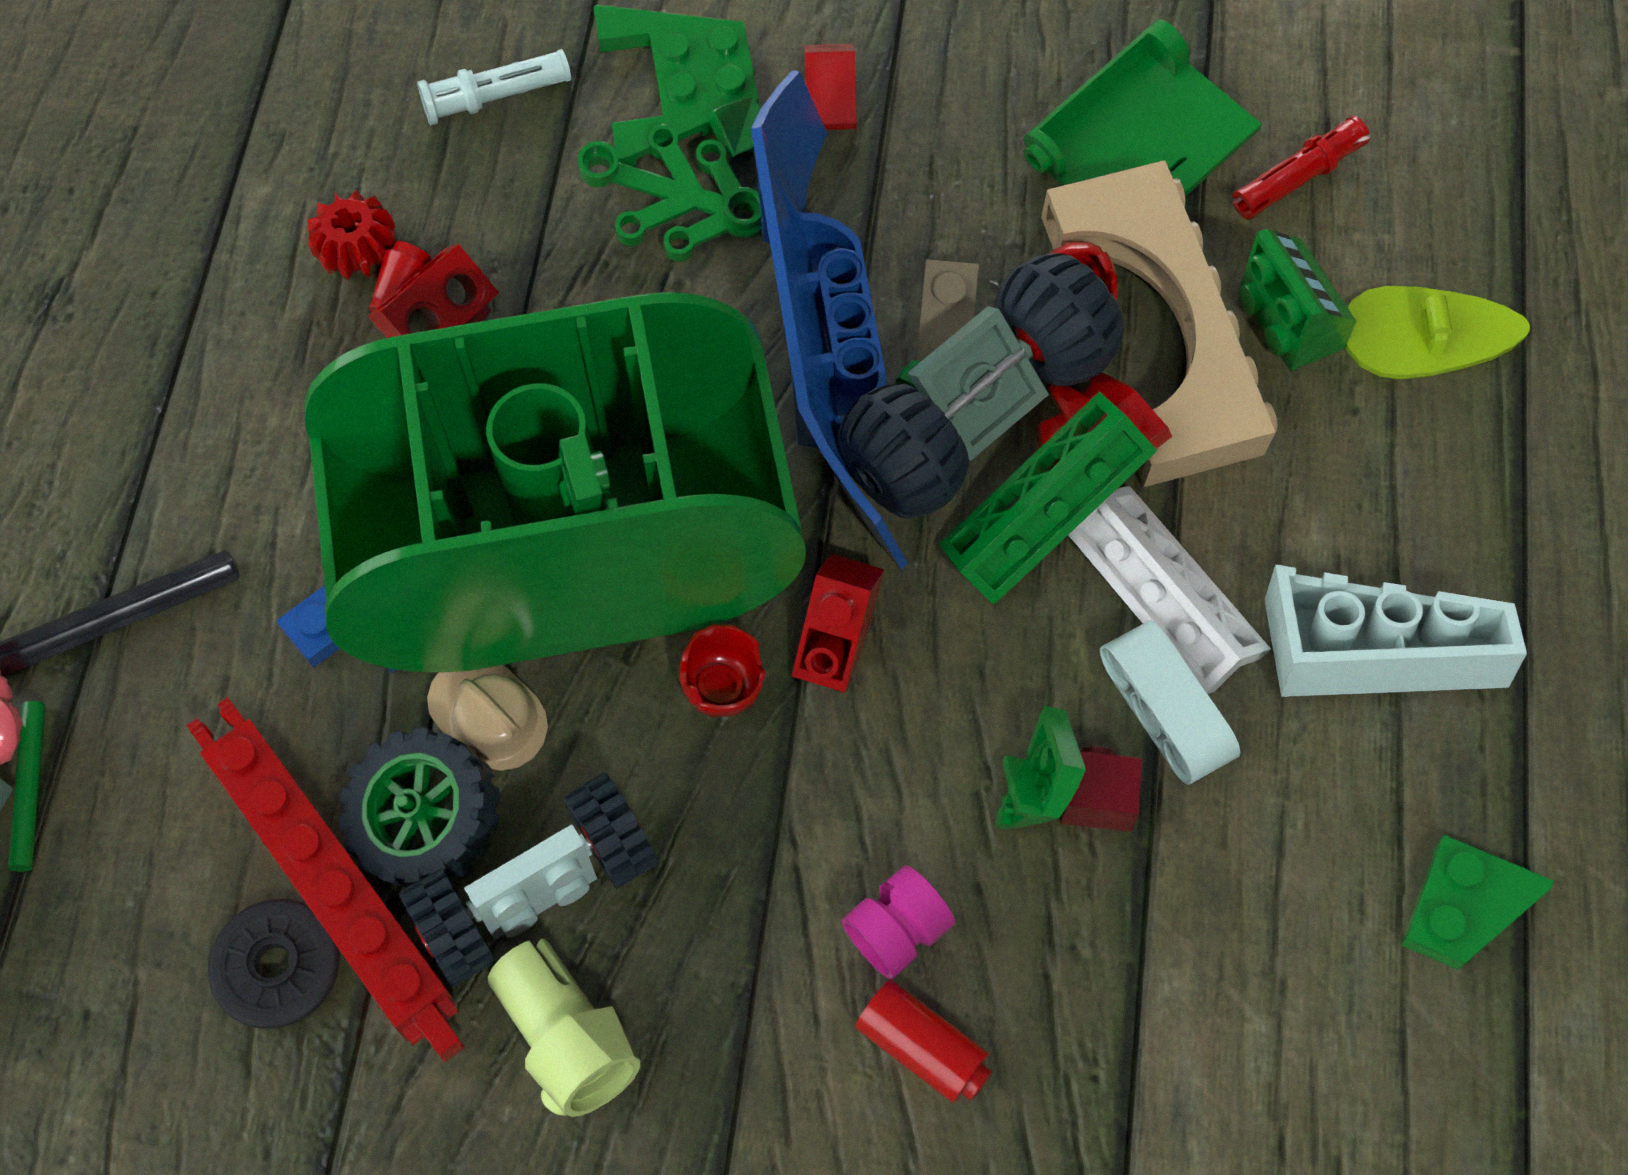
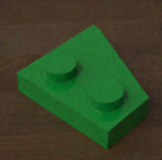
M1443 835L1437 842L1401 946L1459 970L1552 888L1554 881Z

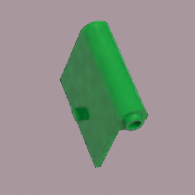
M1158 19L1024 136L1026 148L1023 150V154L1027 162L1037 172L1044 173L1046 171L1062 186L1166 160L1170 172L1177 167L1171 175L1173 179L1178 178L1180 180L1186 197L1261 129L1262 124L1189 64V48L1182 35L1170 23Z

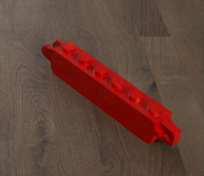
M227 697L217 705L220 708L219 713L226 723L234 727L229 733L214 741L213 733L198 718L187 724V728L203 749L199 752L394 1028L406 1041L409 1040L413 1046L426 1037L445 1063L465 1049V1046L447 1023L449 1018L459 1012L455 1007L457 1003L251 720L247 719L245 721L229 697Z

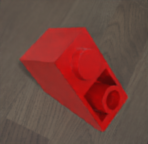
M835 554L829 556L815 577L792 677L840 692H846L872 621L885 569Z

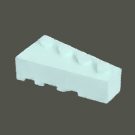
M1276 564L1265 597L1281 697L1509 688L1527 655L1514 603L1438 591L1437 595L1432 597L1406 591L1405 585L1383 582L1382 588L1348 583V576L1324 573L1323 578L1296 574L1295 567Z

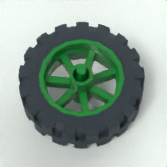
M414 728L411 734L403 730L388 735L389 741L383 744L376 742L365 751L368 756L362 763L355 762L350 769L348 776L352 777L348 788L342 787L339 803L343 804L344 807L343 814L338 815L339 830L346 833L348 840L343 843L348 853L359 859L358 865L367 873L377 876L381 880L406 888L441 867L450 882V878L456 875L463 877L475 867L472 862L477 856L484 857L492 843L487 840L491 830L497 831L500 815L495 813L496 804L501 803L499 788L492 784L491 778L495 776L490 766L479 758L480 754L474 749L440 731L435 733L427 728ZM430 769L441 770L448 776L428 792ZM415 773L414 790L404 789L400 785L402 781ZM452 791L453 811L444 809L440 803ZM394 793L396 795L393 803L394 809L387 811L390 799ZM405 820L393 843L387 829V824ZM443 820H448L447 827L437 837L434 828L438 827ZM419 827L426 846L419 850L407 851Z

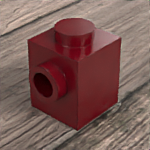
M1089 746L1081 749L1080 753L1086 771L1077 791L1062 813L1061 824L1131 832L1139 814L1142 758L1119 756L1112 749L1100 746Z

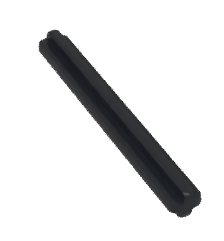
M223 550L0 642V676L4 677L234 582L240 577L237 564L229 551Z

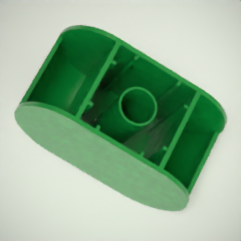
M650 293L380 339L357 347L332 361L316 376L306 393L304 420L310 442L326 595L324 610L326 628L335 645L361 661L404 671L461 672L698 630L711 624L730 620L766 603L791 584L805 562V542L762 341L755 326L745 315L718 300L688 293ZM585 434L590 453L601 451L609 476L611 498L607 502L601 503L600 511L575 515L574 510H565L559 489V484L564 479L559 461V442L561 439Z

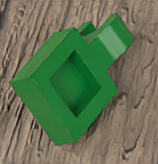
M585 434L561 439L559 442V461L564 479L559 484V489L565 510H574L575 515L600 511L601 503L607 502L611 498L609 476L601 451L590 453Z

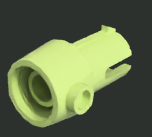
M541 939L536 945L537 950L531 941H526L511 949L497 961L488 975V984L531 1047L525 1058V1069L543 1088L541 1099L544 1105L557 1115L582 1116L607 1104L619 1095L634 1080L640 1069L641 1061L613 1006L595 1009L548 941Z

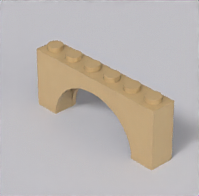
M1166 160L1048 189L1041 218L1053 250L1067 242H1090L1100 246L1103 252L1108 253L1114 264L1134 272L1160 293L1175 314L1184 337L1187 359L1185 379L1167 401L1153 409L1168 426L1173 437L1157 448L1158 451L1137 470L1143 487L1265 455L1277 431L1275 411L1269 402H1263L1257 387L1258 372L1255 362L1250 356L1244 355L1239 343L1240 331L1237 318L1233 311H1226L1220 296L1221 281L1219 274L1213 265L1208 266L1202 252L1203 238L1201 230L1195 221L1190 222L1185 210V193L1182 183L1178 178H1172Z

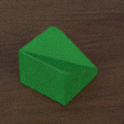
M753 96L713 109L707 116L717 140L726 148V160L728 163L754 152L751 127L761 108Z

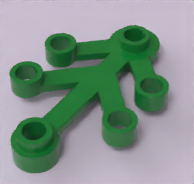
M667 124L656 125L650 130L648 134V148L655 158L663 160L673 179L620 163L615 148L603 141H594L586 144L578 154L579 175L586 184L601 188L614 183L664 199L637 212L625 211L616 218V238L625 246L639 245L645 239L646 231L694 210L712 214V216L688 228L683 226L672 227L665 233L664 252L673 261L682 262L688 260L693 255L695 246L727 232L735 237L749 238L762 231L759 193L752 188L741 187L726 160V148L718 140L708 139L698 145L696 149V165L701 172L713 176L721 194L702 189L678 145L677 131ZM666 137L672 143L666 147H661L655 141L658 138ZM708 152L718 154L720 158L717 161L708 162L702 156ZM595 165H603L608 169L603 173H593L590 171ZM745 210L752 214V218L746 220L735 217V213ZM633 223L640 229L636 233L628 234L623 232L622 227ZM674 239H683L688 245L683 249H675L670 243Z

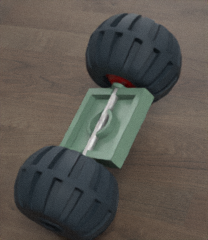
M1062 253L1036 256L1018 265L1000 287L994 308L987 306L907 373L916 389L906 384L897 383L878 387L855 401L844 416L837 435L839 451L852 475L880 506L898 517L915 518L925 516L944 507L963 485L969 461L973 460L1049 395L1041 380L1056 386L1079 384L1099 375L1110 364L1119 350L1124 335L1122 312L1118 308L1119 305L1113 294L1109 292L1106 284L1095 275L1093 270L1070 255Z

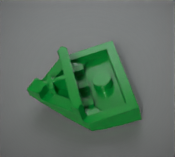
M1044 705L1025 759L1008 755L1003 757L1002 767L1009 788L1006 795L1002 796V807L997 809L995 828L1007 830L1060 818L1079 787L1086 768L1066 710Z

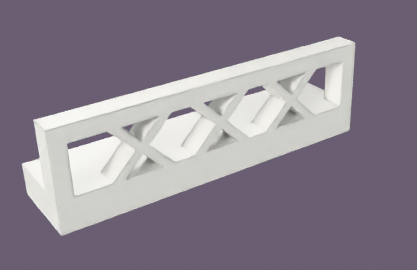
M1130 486L1121 487L1114 491L1069 534V537L1140 621L1144 624L1151 620L1162 628L1207 694L1215 692L1240 666L1260 660L1271 650L1261 636Z

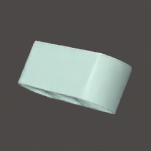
M1149 620L1100 648L1101 660L1110 678L1182 782L1190 785L1240 756L1239 743L1229 724L1157 623Z

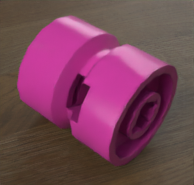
M903 865L879 886L880 899L865 898L841 919L844 931L859 952L880 974L892 980L917 959L916 946L919 943L931 946L955 925L953 914L942 897L922 875L908 865Z

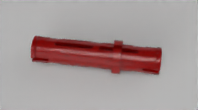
M1350 116L1322 136L1314 135L1307 139L1303 144V148L1298 150L1297 153L1281 161L1249 184L1232 193V198L1235 199L1232 203L1236 211L1244 219L1251 220L1319 174L1324 176L1334 171L1339 161L1369 143L1370 138L1367 135L1370 133L1366 124L1357 116Z

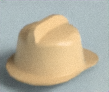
M499 665L461 672H439L431 682L427 696L429 714L443 733L474 749L480 754L479 758L486 762L491 769L504 771L519 768L532 760L544 745L548 730L546 711L537 696L506 666Z

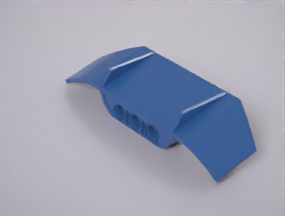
M792 70L761 107L751 127V134L756 158L764 242L770 243L791 365L798 445L820 449L857 514L879 545L896 565L902 569L908 562L883 518L851 479L850 469L846 466L837 443V435L842 420L855 401L878 387L887 386V378L861 242L857 235L840 221L819 213H805L807 188L817 157L827 136V131L801 73ZM837 281H848L849 283H846V284H836V283H834V282H837ZM847 324H854L859 327L854 329H845L842 326ZM854 369H864L868 371L867 373L861 375L849 373V371Z

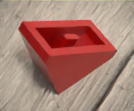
M853 43L804 45L805 84L825 129H856V73Z

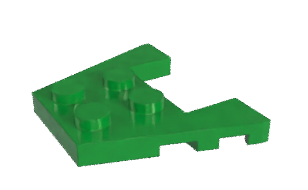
M607 5L593 6L601 53L651 46L663 115L611 123L615 150L617 151L620 163L635 167L637 166L636 159L650 154L648 134L656 125L667 124L672 126L678 133V141L698 132L702 136L713 133L707 118L713 109L752 96L759 105L744 22ZM661 137L655 143L661 147H666L672 141L666 137Z

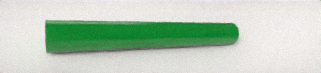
M26 701L21 705L20 718L23 724L17 752L8 869L16 872L30 871L33 868L46 707L44 703L39 701Z

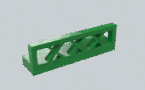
M1098 392L939 543V546L960 573L994 605L1158 450L1122 411L1102 393ZM1104 414L1107 415V417L1100 424H1098L1091 432L1087 433L1088 429L1091 428ZM1061 458L1060 461L1050 471H1047V468L1051 464H1053L1057 459ZM1020 496L1019 500L1009 510H1006L1007 506ZM979 535L978 539L965 552H960L974 537Z

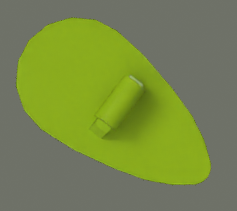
M1382 286L1366 290L1349 304L1348 309L1357 322L1345 349L1361 368L1379 377L1394 379L1427 377L1491 361L1511 351L1526 338L1530 331V324L1521 314L1504 305L1481 297L1423 287Z

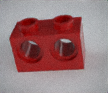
M458 243L440 251L373 310L368 317L386 338L411 334L408 320L413 311L424 316L428 325L427 331L481 322L491 313L492 309L487 304L499 294V291ZM451 278L458 280L464 287L465 298L461 305L452 302L447 294V284Z

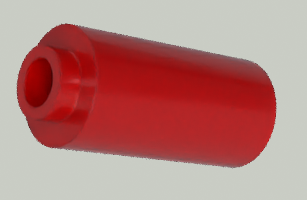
M889 979L878 990L855 1025L856 1030L953 1104L962 1095L972 1101L993 1072L984 1065L990 1055L988 1051L892 979Z

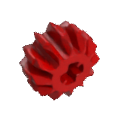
M357 190L352 193L349 199H343L335 192L331 205L317 203V217L307 219V230L310 235L308 237V245L313 257L320 261L322 268L328 274L340 271L341 275L347 280L351 278L355 271L360 270L369 278L371 266L374 264L381 266L385 250L392 249L397 241L394 235V228L396 226L392 215L388 213L387 209H383L382 203L378 201L376 196L364 200L363 195Z

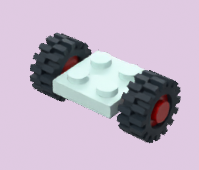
M605 772L563 796V800L575 824L581 831L580 835H578L571 824L466 886L464 889L470 898L469 901L465 902L468 906L467 909L464 907L442 867L399 892L402 902L415 923L414 927L431 957H435L436 962L452 987L496 962L472 919L475 918L477 923L483 920L494 940L504 934L506 937H514L525 932L537 922V915L556 903L559 906L571 904L588 892L590 888L588 884L597 879L589 858L592 853L616 889L658 865V860L652 846L646 839L647 837L626 803V800Z

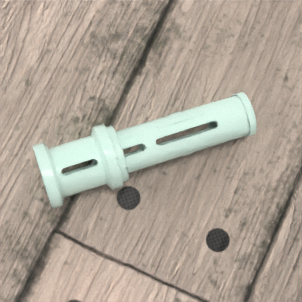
M560 49L554 53L521 62H514L473 74L471 70L461 69L458 70L455 77L429 84L425 80L417 81V86L426 117L431 126L438 124V119L466 110L470 114L478 113V110L483 108L482 103L525 93L563 81H571V73L565 53Z

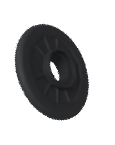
M290 899L262 901L236 914L227 922L216 937L208 961L209 985L218 1005L234 1020L250 1027L262 1029L285 1027L310 1015L327 998L338 975L340 952L307 904ZM273 948L287 950L290 958L286 971L276 978L262 977L258 970L261 957Z

